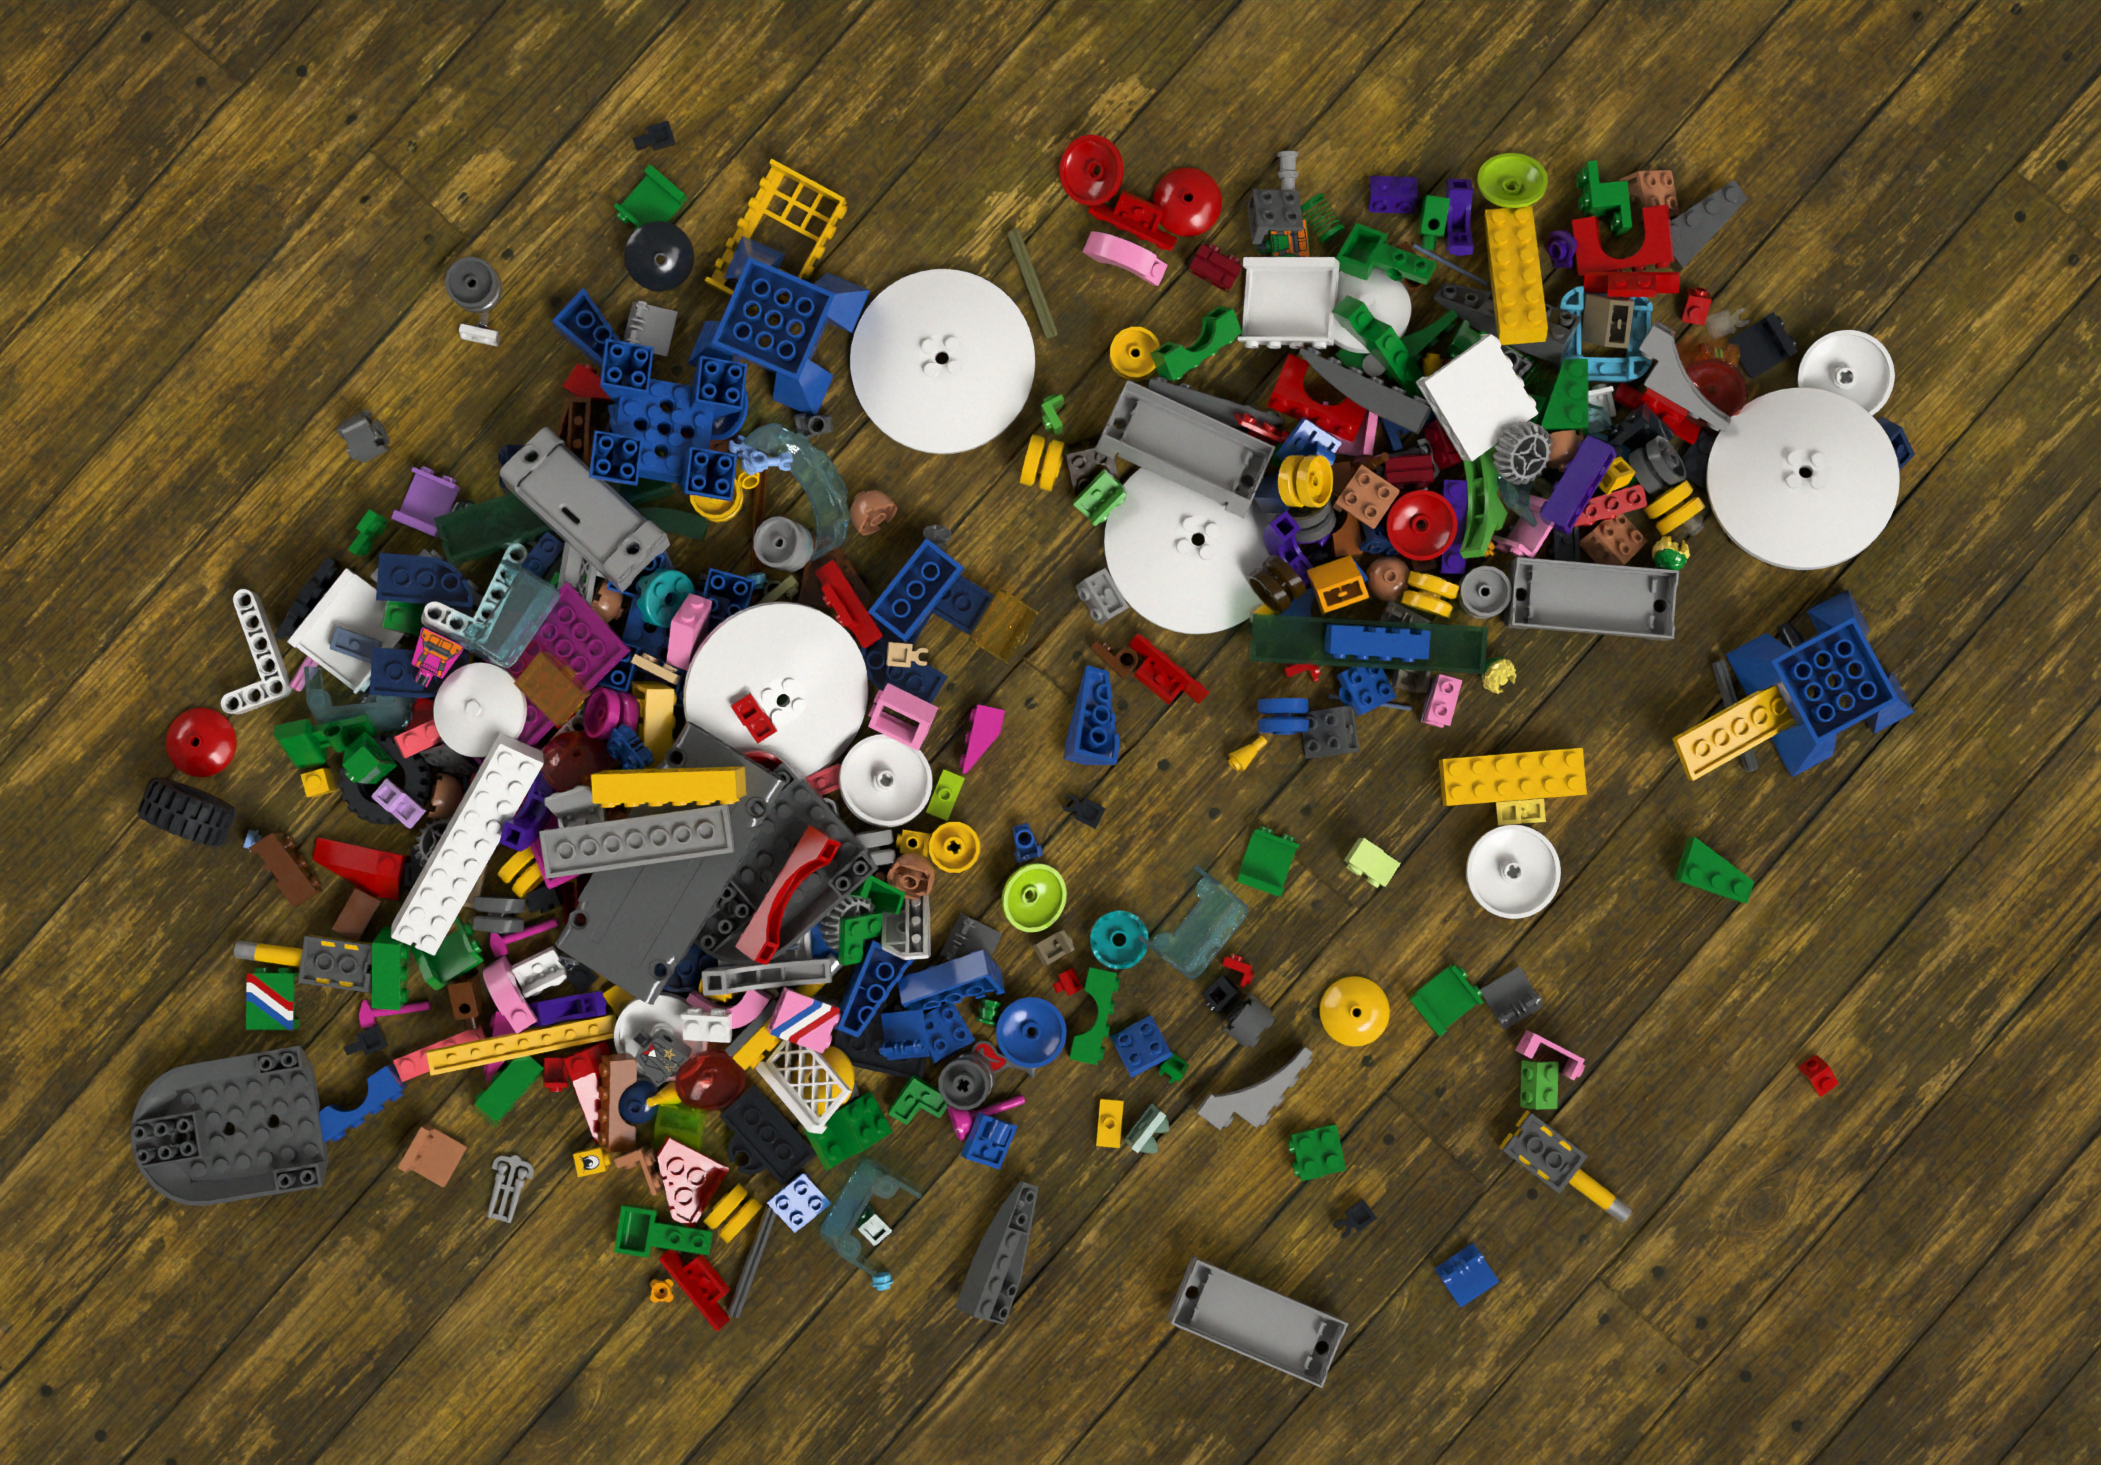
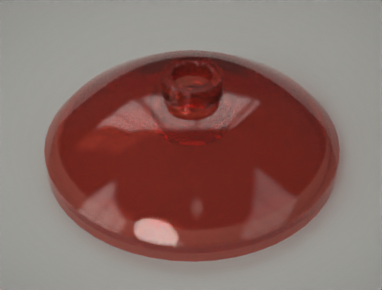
M1706 358L1698 360L1685 368L1686 373L1697 389L1717 409L1729 417L1740 413L1745 404L1747 389L1742 374L1735 366L1721 359ZM1713 385L1716 390L1710 392L1707 387ZM1687 413L1685 418L1699 426L1709 427L1707 421L1700 417L1699 419L1693 418Z
M568 731L555 736L547 743L543 750L544 764L541 771L546 782L559 792L563 793L573 790L576 786L581 785L589 786L592 789L591 775L603 770H612L613 758L608 753L607 744L603 740L590 738L585 731ZM579 753L581 756L574 757L573 754Z
M720 1050L702 1051L689 1057L678 1069L675 1077L676 1093L686 1106L694 1110L705 1112L720 1110L732 1104L741 1095L745 1087L746 1075L744 1069L727 1052Z

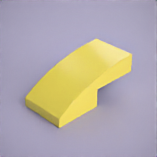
M1544 799L1496 802L1498 825L1546 822Z

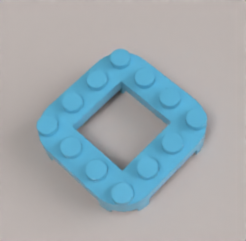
M1584 286L1576 287L1561 298L1557 308L1581 317V313H1584L1586 294L1607 296V293H1585ZM1631 297L1634 298L1629 348L1625 350V358L1581 356L1580 318L1569 348L1560 364L1557 365L1559 371L1564 359H1588L1589 382L1626 383L1639 379L1652 364V360L1644 357L1641 354L1642 351L1639 350L1641 342L1651 328L1652 302H1649L1647 297Z

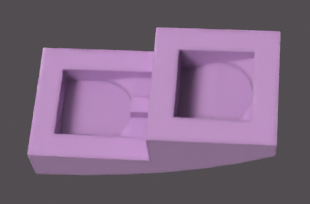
M387 778L371 796L386 811L391 812L410 829L426 812L421 805Z

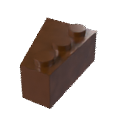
M568 397L556 435L564 441L569 450L590 468L594 431H599L600 402L587 397Z
M286 832L271 833L249 847V850L252 854L256 851L265 862L262 864V867L265 871H271L277 881L275 884L293 907L300 906L323 891L320 887L322 883L315 873L312 874L307 867L309 865L308 860L302 853H298L295 848L297 845L296 841L290 834L287 835Z

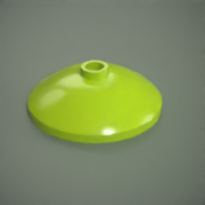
M1505 153L1490 158L1481 166L1478 172L1477 184L1482 195L1490 202L1501 207L1520 208L1537 202L1544 195L1547 189L1548 176L1544 167L1537 160L1523 154Z
M1031 863L1019 868L1010 876L1003 889L1002 909L1006 919L1011 925L1025 932H1038L1048 928L1059 918L1065 907L1067 897L1065 882L1057 870L1046 864ZM1029 891V895L1025 897L1026 892Z

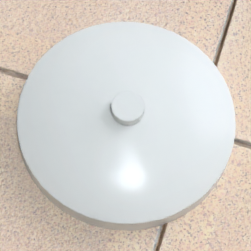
M1376 267L1373 269L1368 280L1359 279L1342 271L1339 272L1337 305L1347 295L1364 302L1375 319L1392 326L1398 337L1401 338L1408 327L1411 316L1410 297L1400 281L1390 279L1385 274V270ZM1335 319L1334 344L1351 352L1370 353Z
M1855 330L1836 331L1818 339L1805 352L1797 375L1798 388H1814L1833 392L1855 402L1870 415L1878 412L1887 402L1895 379L1894 365L1887 349L1874 337Z
M472 663L455 670L440 686L434 703V721L442 740L455 752L474 758H486L499 733L517 740L523 730L527 716L526 697L517 679L507 670L488 663Z
M880 734L863 739L848 752L840 768L839 788L845 804L860 820L877 827H896L909 822L923 810L931 795L932 773L927 759L920 750L917 751L895 739Z
M1521 825L1500 826L1485 833L1472 847L1466 863L1467 884L1474 899L1488 912L1504 918H1524L1541 911L1553 899L1560 883V861L1553 845L1538 831Z
M661 992L653 1005L647 1004L638 998L632 1000L622 1010L614 1030V1043L618 1054L630 1053L632 1056H636L641 1046L633 1040V1037L642 1028L651 1037L659 1029H663L692 1048L689 1059L664 1082L679 1080L692 1073L702 1062L707 1051L708 1042L683 1040V1019H681V1014L688 1010L690 1004L686 1002L685 998L668 992ZM637 1062V1075L649 1077Z

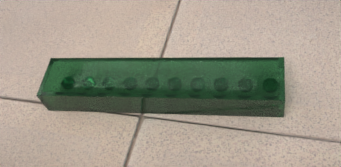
M654 450L658 457H663L660 450ZM638 477L637 486L605 481L632 507L675 494L671 482ZM513 493L434 518L439 536L444 541L442 546L447 561L452 566L505 550L510 545L524 544L542 538L547 531L551 534L556 533Z
M1250 613L1249 634L1254 636L1253 639L1249 638L1247 659L1255 662L1485 674L1488 627L1481 625ZM1326 624L1429 630V659H1414V662L1400 661V658L1392 657L1391 661L1377 660V656H1369L1368 660L1354 659V655L1347 654L1345 659L1331 658L1332 654L1324 652Z

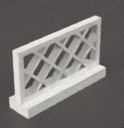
M783 1040L766 1062L760 1061L755 1069L808 1132L822 1134L827 1128L825 1123L852 1090L819 1052L809 1048L805 1050V1047L799 1045V1050L791 1051L792 1042ZM805 1053L812 1054L813 1066H805ZM791 1054H799V1067H791ZM781 1055H785V1068H779L775 1063ZM819 1069L826 1071V1082H818ZM805 1070H812V1083H804ZM791 1071H798V1084L791 1082ZM826 1085V1099H818V1086ZM832 1085H838L842 1090L837 1098H832ZM812 1086V1100L804 1098V1087ZM826 1102L825 1112L820 1116L817 1113L818 1103Z

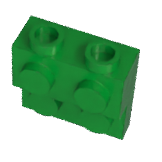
M1336 1123L1290 1133L1291 1139L1287 1141L1290 1154H1295L1296 1162L1292 1163L1295 1177L1299 1176L1301 1181L1324 1177L1327 1174L1346 1171Z

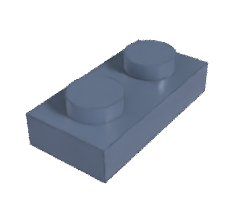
M338 626L335 629L329 649L372 664L373 647L381 648L383 642Z

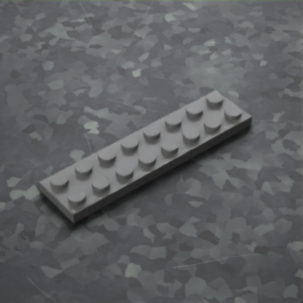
M728 804L539 831L546 879L735 852Z

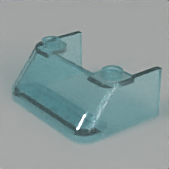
M502 560L501 564L508 569L505 573V583L509 586L484 624H472L467 627L464 636L451 633L450 637L477 658L509 668L518 660L559 600L560 591L525 567Z
M310 666L304 667L307 705L317 725L366 714L376 727L377 732L404 730L411 723V698L376 695V702L332 706L330 694L323 690L322 669Z
M1195 865L1194 869L1204 877L1199 881L1196 889V895L1200 898V901L1174 934L1171 935L1168 932L1158 934L1152 943L1142 935L1138 937L1140 941L1189 979H1196L1202 974L1248 914V906L1197 865Z
M865 1158L856 1166L822 1223L820 1236L842 1258L874 1277L878 1266L859 1255L861 1243L855 1236L850 1234L851 1230L873 1193L881 1198L888 1199L894 1196L898 1188L901 1187L920 1199L924 1189L874 1159Z

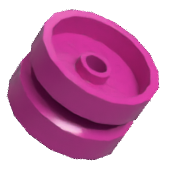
M597 687L591 692L584 708L583 723L586 734L590 738L607 739L609 741L613 729H618L623 724L630 726L635 731L639 715L636 697L630 692Z

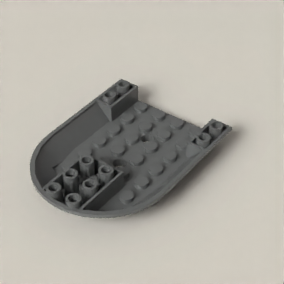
M783 762L773 771V773L786 781L785 786L774 802L771 812L762 822L761 831L694 941L705 953L723 962L737 965L759 964V962L753 961L735 946L741 934L751 922L753 914L763 902L766 893L777 879L778 873L788 861L791 852L796 848V841L801 839L803 832L807 830L809 825L825 831L842 844L831 862L811 873L799 884L792 894L781 920L780 945L771 960L790 949L878 869L868 849L812 785L786 762ZM756 801L754 809L759 814L763 813L764 805L760 801ZM764 870L772 873L773 878L770 883H765L761 879V874ZM729 902L736 906L734 914H730L727 910Z
M295 1046L189 1064L164 1073L145 1090L138 1101L132 1118L131 1146L141 1173L150 1185L165 1197L193 1206L213 1205L322 1187L329 1158L326 1142L323 1141L319 1117L321 1109L314 1066L302 1047ZM273 1114L277 1115L280 1120L277 1127L272 1126L270 1123V1117ZM228 1122L233 1123L235 1126V1132L232 1135L226 1131V1124ZM182 1133H186V1141L182 1139Z

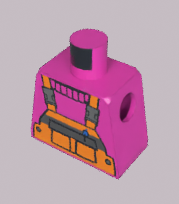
M423 627L411 665L420 669L414 682L427 687L433 675L442 679L461 654L464 646Z

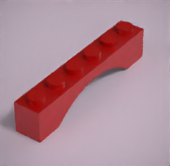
M577 363L563 387L577 397H587L600 402L614 403L601 388V378L596 375L598 371L588 364H585L583 367ZM663 428V433H664V435H666L667 432H666V430ZM680 432L684 438L690 439V435L687 432Z
M809 825L807 830L803 832L796 848L791 852L785 866L778 873L771 889L766 893L760 907L753 914L751 922L741 934L735 947L753 961L768 965L780 945L781 920L792 894L799 884L811 873L831 862L842 843L825 831Z

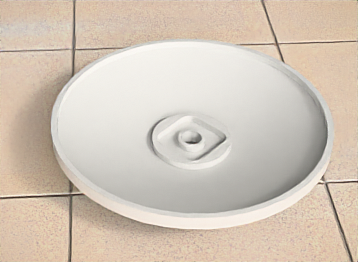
M933 269L914 273L896 281L883 290L870 303L854 333L850 354V370L854 389L861 406L872 422L884 434L894 441L917 451L932 454H954L972 450L990 442L1004 432L1017 418L1032 388L1035 372V351L1030 329L1024 316L1011 298L1000 288L982 277L968 272L951 269ZM941 352L949 356L948 362L943 365L938 364L935 360L936 355Z
M1789 388L1770 392L1752 400L1739 409L1731 417L1727 430L1719 432L1709 455L1706 472V487L1712 511L1729 538L1745 552L1763 562L1795 570H1813L1834 566L1849 560L1866 549L1888 523L1896 505L1900 483L1898 461L1889 437L1875 418L1864 408L1841 395L1814 388ZM1804 467L1810 469L1812 476L1809 478L1801 477L1799 469Z
M1143 467L1126 481L1124 487L1127 495L1124 502L1120 506L1115 507L1107 518L1104 547L1107 567L1112 580L1124 600L1138 614L1151 623L1174 632L1209 634L1232 628L1244 622L1264 604L1250 587L1247 576L1256 568L1263 569V562L1270 556L1264 542V530L1281 514L1263 513L1253 498L1243 519L1224 510L1227 502L1225 504L1217 502ZM1242 482L1243 486L1250 487L1247 483ZM1196 533L1202 534L1205 539L1204 544L1201 546L1194 545L1191 541L1192 535Z
M769 602L748 607L720 623L705 638L690 663L684 686L683 703L686 722L689 721L696 724L741 753L753 750L772 753L782 762H786L804 778L826 769L835 762L851 744L862 724L867 707L869 688L865 662L850 634L839 623L820 610L793 602ZM749 693L755 697L778 729L777 732L758 744L730 707ZM780 694H787L788 699L786 703L778 705L776 702L777 697Z

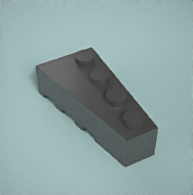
M1735 180L1670 221L1675 262L1669 264L1675 272H1680L1747 200V197Z

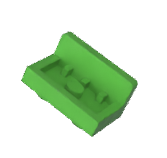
M1056 394L1048 396L1043 400L1044 404L1041 405L1042 423L1048 433L1052 431L1054 436L1063 432V425L1055 412L1056 409L1064 405L1062 394L1056 396Z
M1103 469L1072 503L1090 519L1093 526H1097L1108 518L1109 513L1115 507L1120 506L1124 502L1127 493L1124 485Z
M1522 1061L1521 1107L1535 1110L1557 1109L1559 1062Z

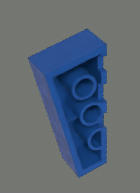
M584 288L552 320L555 330L600 369H602L605 340L621 341Z
M1326 624L1324 652L1332 654L1331 658L1345 659L1347 654L1354 655V659L1368 660L1369 656H1377V660L1391 661L1392 657L1400 658V661L1414 662V659H1429V630Z
M870 940L865 941L863 962L856 963L839 1005L840 1021L837 1026H833V1029L859 1038L876 1014V1010L889 996L891 989L896 982H899L904 971L911 965L914 959L904 960L882 950V944Z
M984 950L973 951L967 956L950 959L944 964L930 966L918 973L907 974L898 982L901 1003L908 1011L941 1007V1002L960 1003L963 997L975 996L976 999L983 998L985 993L996 991V994L1005 993L1001 970Z

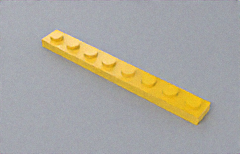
M613 1012L520 1031L517 1034L515 1032L427 1050L430 1075L614 1038V1030L617 1023L616 1014Z

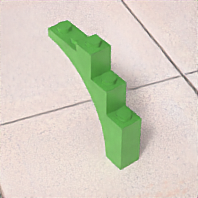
M1494 446L1475 460L1464 461L1468 487V514L1465 536L1460 549L1463 558L1485 556L1494 531L1502 529L1508 514L1497 495L1503 477L1496 472L1497 468L1493 465L1492 455L1495 451Z

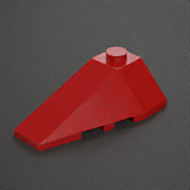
M317 837L312 860L376 897L400 901L404 883V863L408 862L409 855Z
M606 1040L561 1058L596 1145L599 1144L597 1137L601 1125L598 1119V1111L601 1109V1100L598 1093L601 1086L599 1065L602 1063V1055H611Z

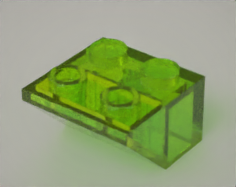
M660 1104L654 1128V1149L659 1150L669 1135L701 1152L709 1111L675 1104Z

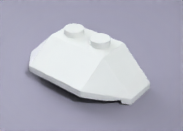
M922 895L917 900L904 898L899 915L882 912V950L904 960L930 957L929 895Z

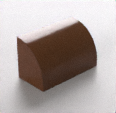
M354 884L331 924L332 929L358 942L381 902L380 899Z

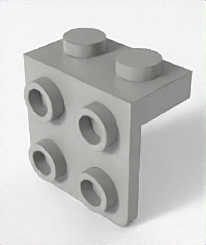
M576 786L573 790L553 793L544 799L545 805L558 818L559 828L607 821L606 808H601L600 804H593L592 789L589 786Z

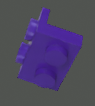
M1370 176L1369 212L1415 213L1418 199L1417 177Z

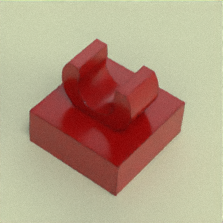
M1074 967L1059 974L1060 981L1053 984L1056 993L1065 990L1067 996L1083 989Z

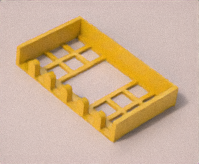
M771 159L769 162L771 169L767 177H762L759 183L760 189L756 197L750 199L748 203L749 209L744 219L742 217L737 223L738 229L733 239H728L726 243L727 249L722 259H717L715 263L716 270L711 278L706 277L705 282L707 285L732 297L734 291L724 286L727 281L724 279L741 237L751 238L763 214L817 242L798 275V278L802 280H809L814 271L813 264L816 258L820 259L825 251L824 244L827 238L831 239L837 227L834 225L838 218L842 219L847 211L848 207L845 206L847 204L845 198ZM784 176L799 183L792 197L777 190ZM803 186L818 193L811 208L796 201ZM774 195L789 202L781 217L767 210ZM823 196L837 203L830 218L815 211ZM793 205L808 212L800 227L786 220ZM812 215L827 223L820 237L805 230ZM781 295L779 299L784 301L783 304L789 302L790 296ZM754 306V307H751L752 309H754V310H756L757 312H759V308H758V307H755V306ZM773 316L770 318L778 323H780L781 317L779 316Z

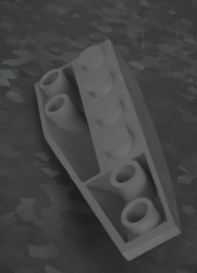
M1443 282L1434 295V300L1447 310H1453L1463 321L1467 320L1470 322L1472 327L1497 337L1492 292ZM1545 303L1548 324L1546 342L1512 344L1508 346L1559 365L1569 348L1581 317Z
M1308 347L1307 350L1301 348L1299 351L1310 365L1338 391L1356 404L1383 419L1419 434L1432 410L1428 406L1427 401L1418 396H1414L1411 399L1407 397L1406 391L1396 386H1393L1392 389L1383 386V380L1374 376L1371 379L1363 377V371L1352 366L1348 370L1341 366V361L1333 357H1329L1326 360L1320 357L1321 352L1311 347Z
M1156 377L1155 380L1150 379L1149 390L1237 430L1250 429L1237 422L1234 418L1236 412L1241 415L1248 413L1255 417L1257 422L1261 424L1268 422L1275 427H1281L1284 421L1283 418L1279 417L1280 414L1272 411L1264 413L1250 405L1242 406L1231 400L1220 399L1209 394L1191 390L1192 386L1184 383H1178V386L1169 384V380L1161 377Z
M1020 1181L1006 1199L978 1247L955 1308L972 1317L1005 1325L1022 1277L1038 1186Z

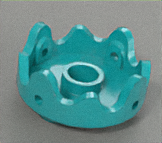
M658 568L652 574L644 576L639 580L638 586L641 588L642 593L641 597L637 600V606L643 614L642 619L645 622L658 627L671 628L672 619L690 593L695 595L694 586L691 580L682 572ZM668 593H671L672 601L667 605L665 597Z
M1118 910L1108 912L1101 916L1092 928L1090 935L1091 948L1095 957L1105 966L1114 969H1128L1136 965L1146 954L1148 931L1144 923L1130 912ZM1116 933H1123L1125 935L1126 942L1124 945L1116 946L1113 944L1112 938Z

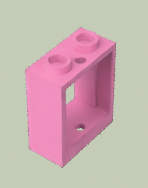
M888 683L884 691H878L873 701L876 704H873L868 714L871 717L868 727L919 751L929 732L938 707ZM884 706L919 722V727L916 728L883 712Z

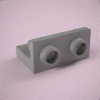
M1106 568L1084 579L1076 586L1079 598L1085 602L1092 619L1099 626L1129 608Z

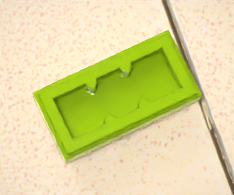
M943 769L926 813L948 821L965 778Z

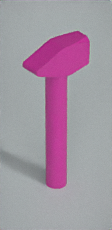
M555 917L526 927L524 932H512L503 936L499 933H491L490 946L494 957L497 958L509 954L507 944L559 926L557 918Z
M365 999L359 1012L361 1028L375 1027L376 1017L427 1011L431 1009L430 1001L404 1004L400 1011L372 1008L369 1000Z

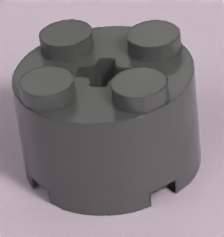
M364 409L347 418L336 427L340 437L345 439L349 446L347 447V452L353 460L358 458L363 463L376 458L391 448L386 446L390 441L384 427L379 420L374 422L371 418L374 413L369 409Z
M1249 992L1246 994L1249 998L1245 1001L1241 998L1230 1010L1225 1018L1228 1023L1226 1026L1222 1024L1221 1030L1243 1047L1249 1045L1253 1048L1261 1038L1259 1034L1264 1028L1268 1029L1273 1024L1275 1018L1272 1016L1273 1010Z

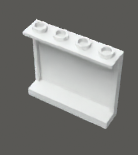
M1244 257L1243 267L1247 269L1242 337H1238V341L1245 345L1244 347L1258 348L1259 345H1267L1268 348L1279 349L1281 345H1290V348L1303 349L1304 345H1312L1314 349H1326V346H1334L1336 318L1331 311L1337 305L1340 262L1335 257Z
M1492 334L1480 335L1481 340L1431 376L1422 377L1416 381V384L1464 461L1475 460L1500 442L1498 437H1503L1505 435L1504 430H1510L1511 424L1517 425L1519 421H1529L1538 414L1534 399L1526 393L1523 388L1525 386L1523 380L1515 374L1512 369L1513 364L1511 360L1503 354L1500 349V341Z
M346 568L287 642L294 648L300 649L357 694L360 690L365 692L370 686L371 664L329 649L336 627L340 626L382 641L381 648L399 649L402 646L398 643L403 636L408 638L410 635L381 628L386 601H377V590L352 570Z

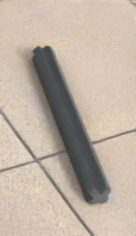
M1720 660L1712 663V667L1725 708H1728L1737 703L1738 699L1726 661ZM1753 747L1740 754L1746 772L1758 769L1759 766Z
M769 1205L765 1207L728 1310V1315L733 1318H739L777 1214Z

